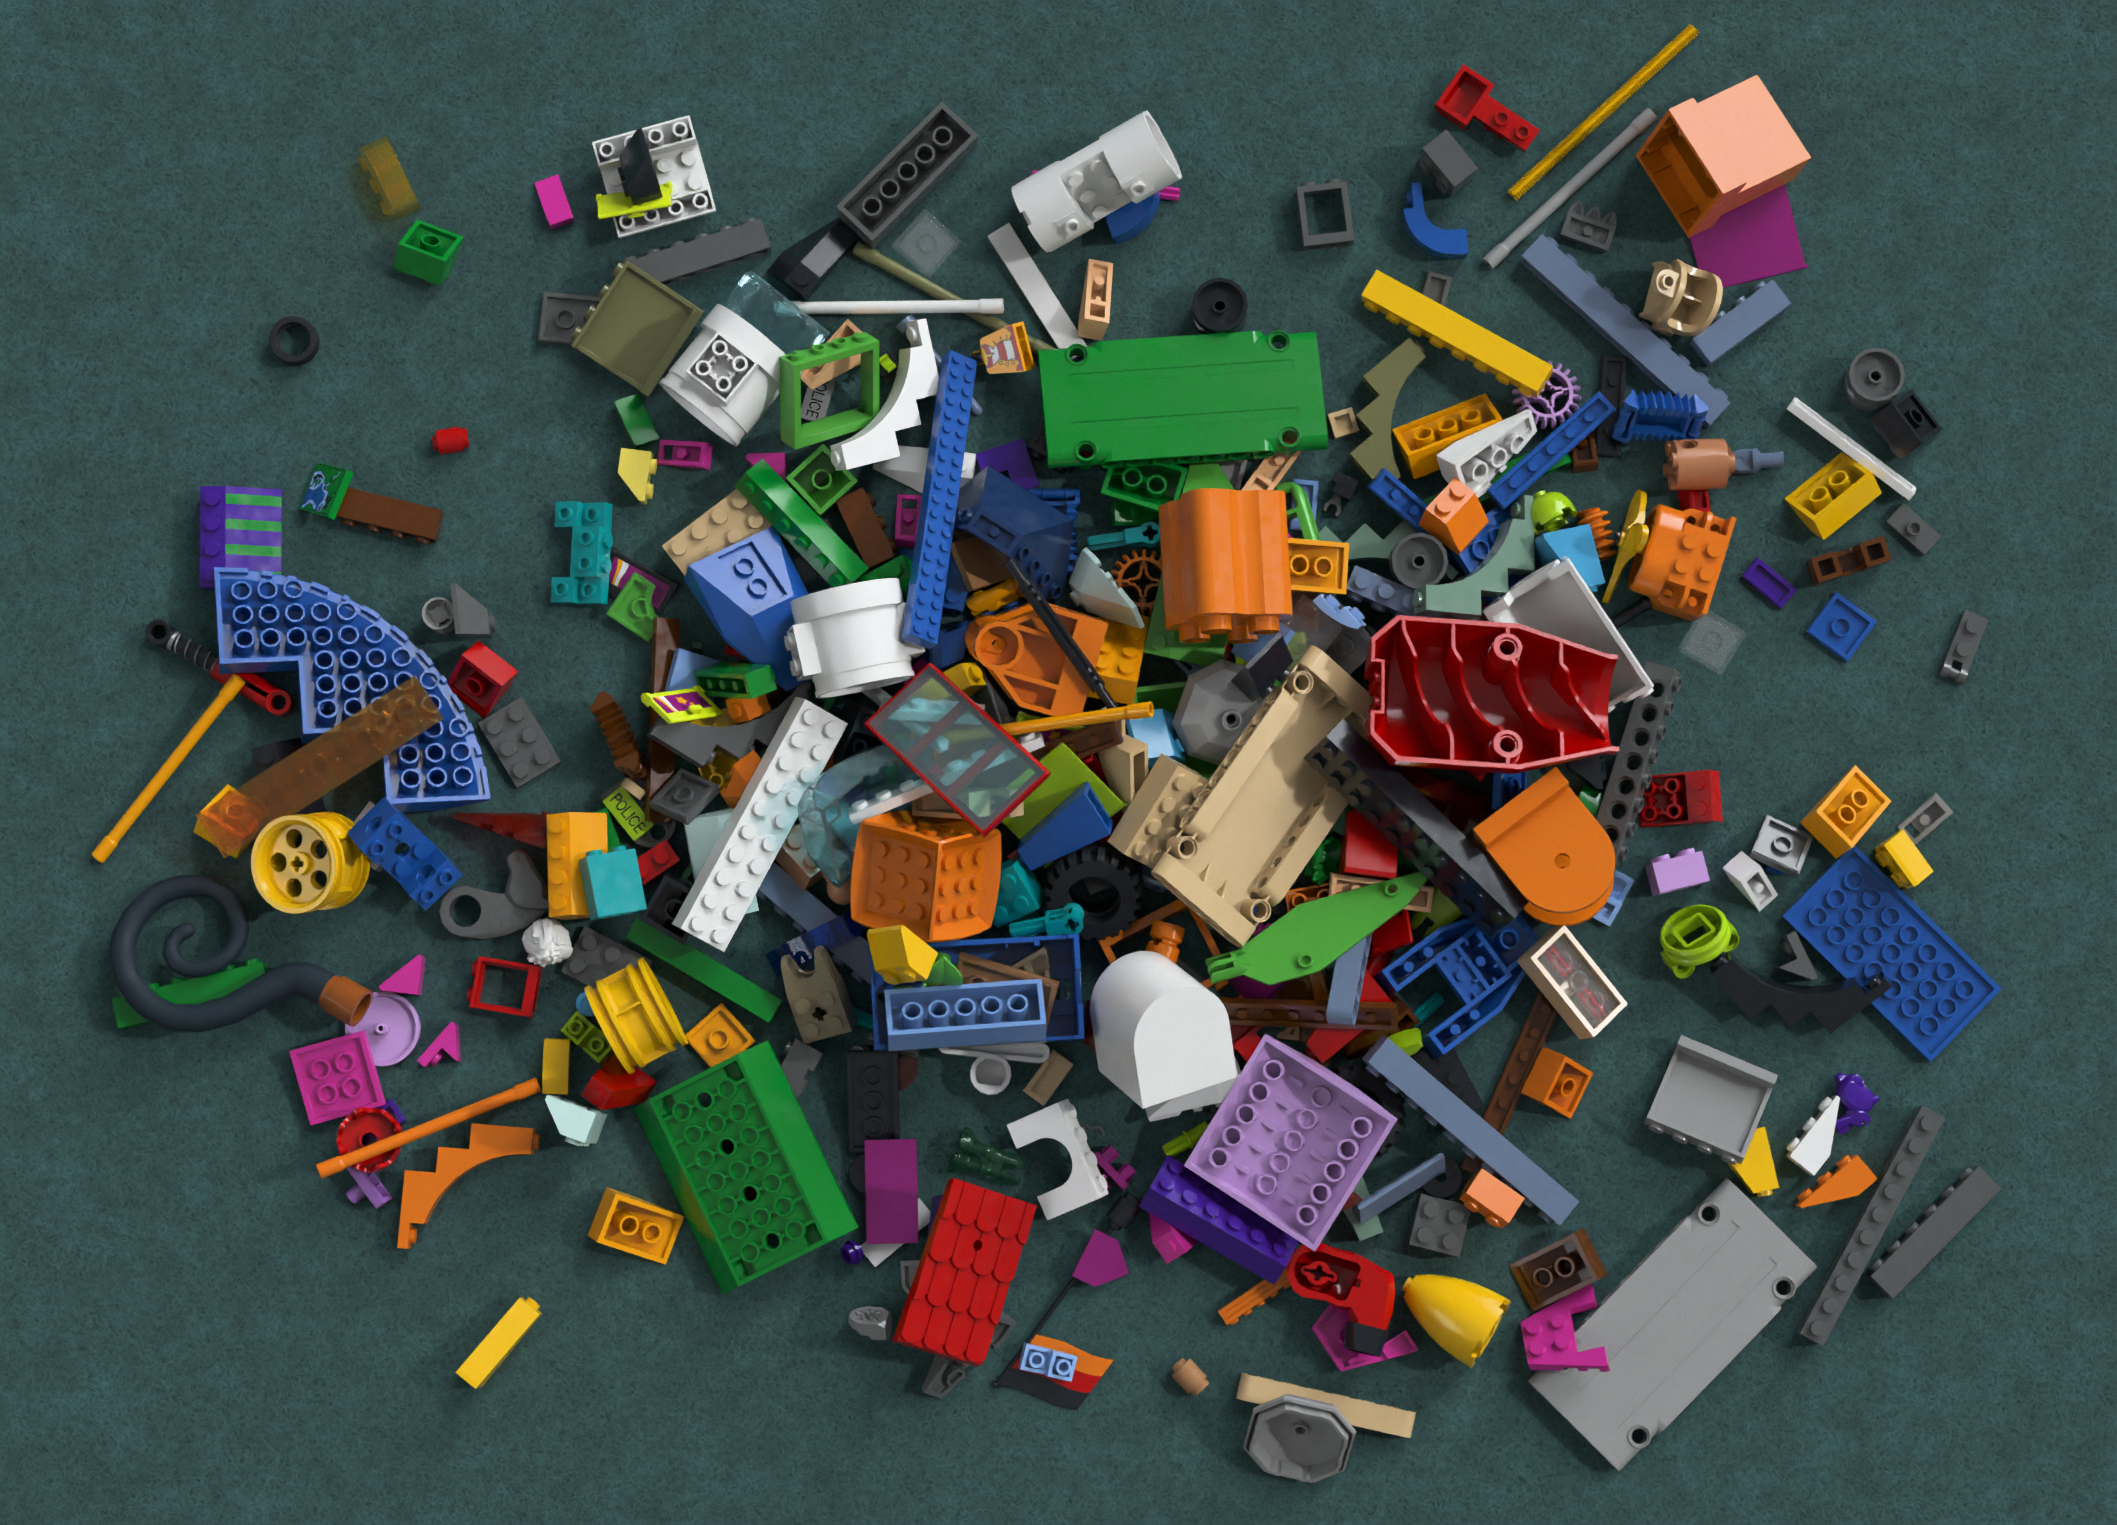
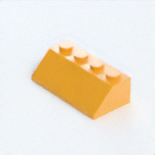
M1486 393L1396 427L1392 429L1407 469L1412 477L1417 479L1440 470L1436 455L1448 446L1503 419Z
M566 812L548 814L546 816L549 917L561 920L590 918L579 860L586 857V852L601 849L602 854L608 853L607 813Z

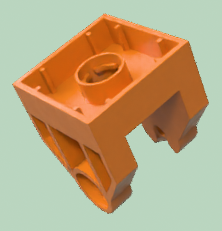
M1029 602L997 615L985 614L976 617L969 623L964 636L967 651L974 659L986 667L1009 699L1014 700L1020 707L1051 716L1083 712L1089 687ZM1048 603L1089 662L1096 668L1109 623L1092 615Z

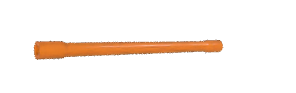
M532 1078L513 1086L511 1089L345 1155L336 1156L318 1163L316 1167L320 1178H326L343 1171L347 1167L515 1100H521L541 1092L539 1083L536 1078Z

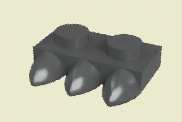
M1579 200L1570 207L1559 237L1607 253L1617 225L1614 212H1611L1600 222V211L1597 206L1591 208L1584 216V207Z

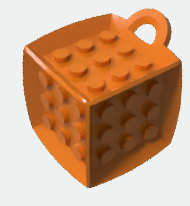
M912 810L883 813L863 820L860 823L851 869L850 908L852 920L871 929L903 924L924 942L960 940L988 930L992 925L1000 884V831L994 828L983 838L964 819L912 815Z

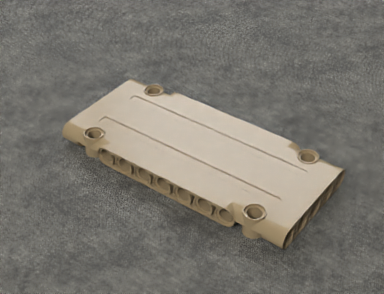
M1309 645L1291 672L1281 681V686L1273 689L1188 809L1180 821L1179 827L1181 829L1178 834L1168 839L1166 851L1151 871L1152 876L1233 945L1243 948L1256 930L1258 923L1265 922L1270 917V906L1277 905L1284 898L1348 805L1347 800L1335 788L1331 787L1328 781L1314 770L1304 757L1343 718L1373 746L1366 738L1363 728L1368 717L1369 705H1371V696H1369L1368 691L1325 652L1314 645ZM1297 678L1299 679L1298 687L1295 684ZM1183 842V843H1184V851L1181 853V851H1180V846H1181V843ZM1256 905L1257 911H1256V914L1254 915V914H1253V908H1254V906Z

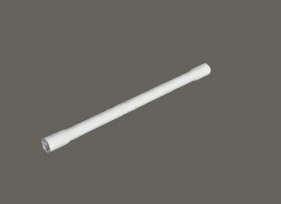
M1003 298L926 301H776L777 316H800L802 314L1004 313Z

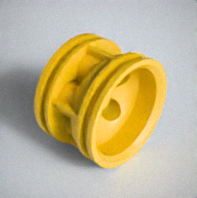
M335 812L287 815L276 818L268 823L256 838L251 854L253 880L265 901L277 910L291 914L335 909L352 902L365 887L370 871V858L357 847L347 834L355 823ZM301 834L302 843L299 847H296L295 842ZM321 841L324 842L327 848V854L323 858L319 857L316 853V847ZM320 870L327 877L325 887L321 886L315 877L316 873Z

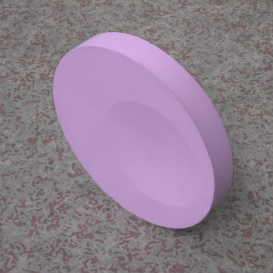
M374 992L372 1002L365 1016L354 1027L345 1024V1034L348 1035L365 1030L375 1065L390 1066L403 1061L414 1051L420 1038L421 1023L416 1009L404 997L392 992Z

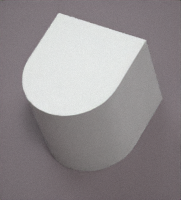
M1138 951L1117 959L1101 974L1095 984L1090 1000V1016L1098 1068L1104 1076L1142 1109L1237 1077L1229 1017L1225 1006L1215 994L1162 954L1152 951Z

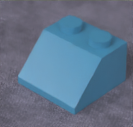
M1154 709L1153 717L1135 720L1125 719L1129 736L1148 744V767L1153 768L1161 753L1179 763L1186 761L1184 753L1186 750L1172 724L1175 714L1164 709Z

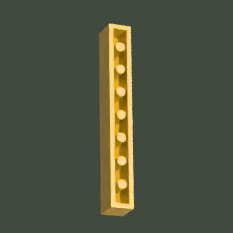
M1377 269L1361 294L1364 307L1371 312L1377 313L1379 311L1385 314V318L1396 325L1401 323L1407 326V330L1413 335L1427 337L1433 346L1439 349L1447 348L1452 351L1451 354L1461 361L1469 360L1474 363L1473 366L1483 373L1489 371L1496 375V380L1502 384L1508 385L1510 383L1518 387V392L1526 397H1531L1532 395L1538 398L1553 373V366Z

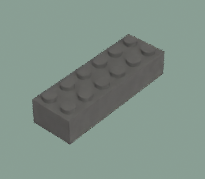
M941 102L836 206L837 216L873 249L978 145V135Z

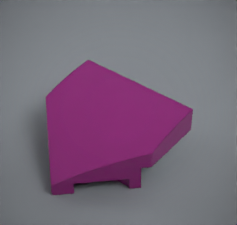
M1094 1228L1072 1276L1096 1287L1129 1273L1118 1240Z

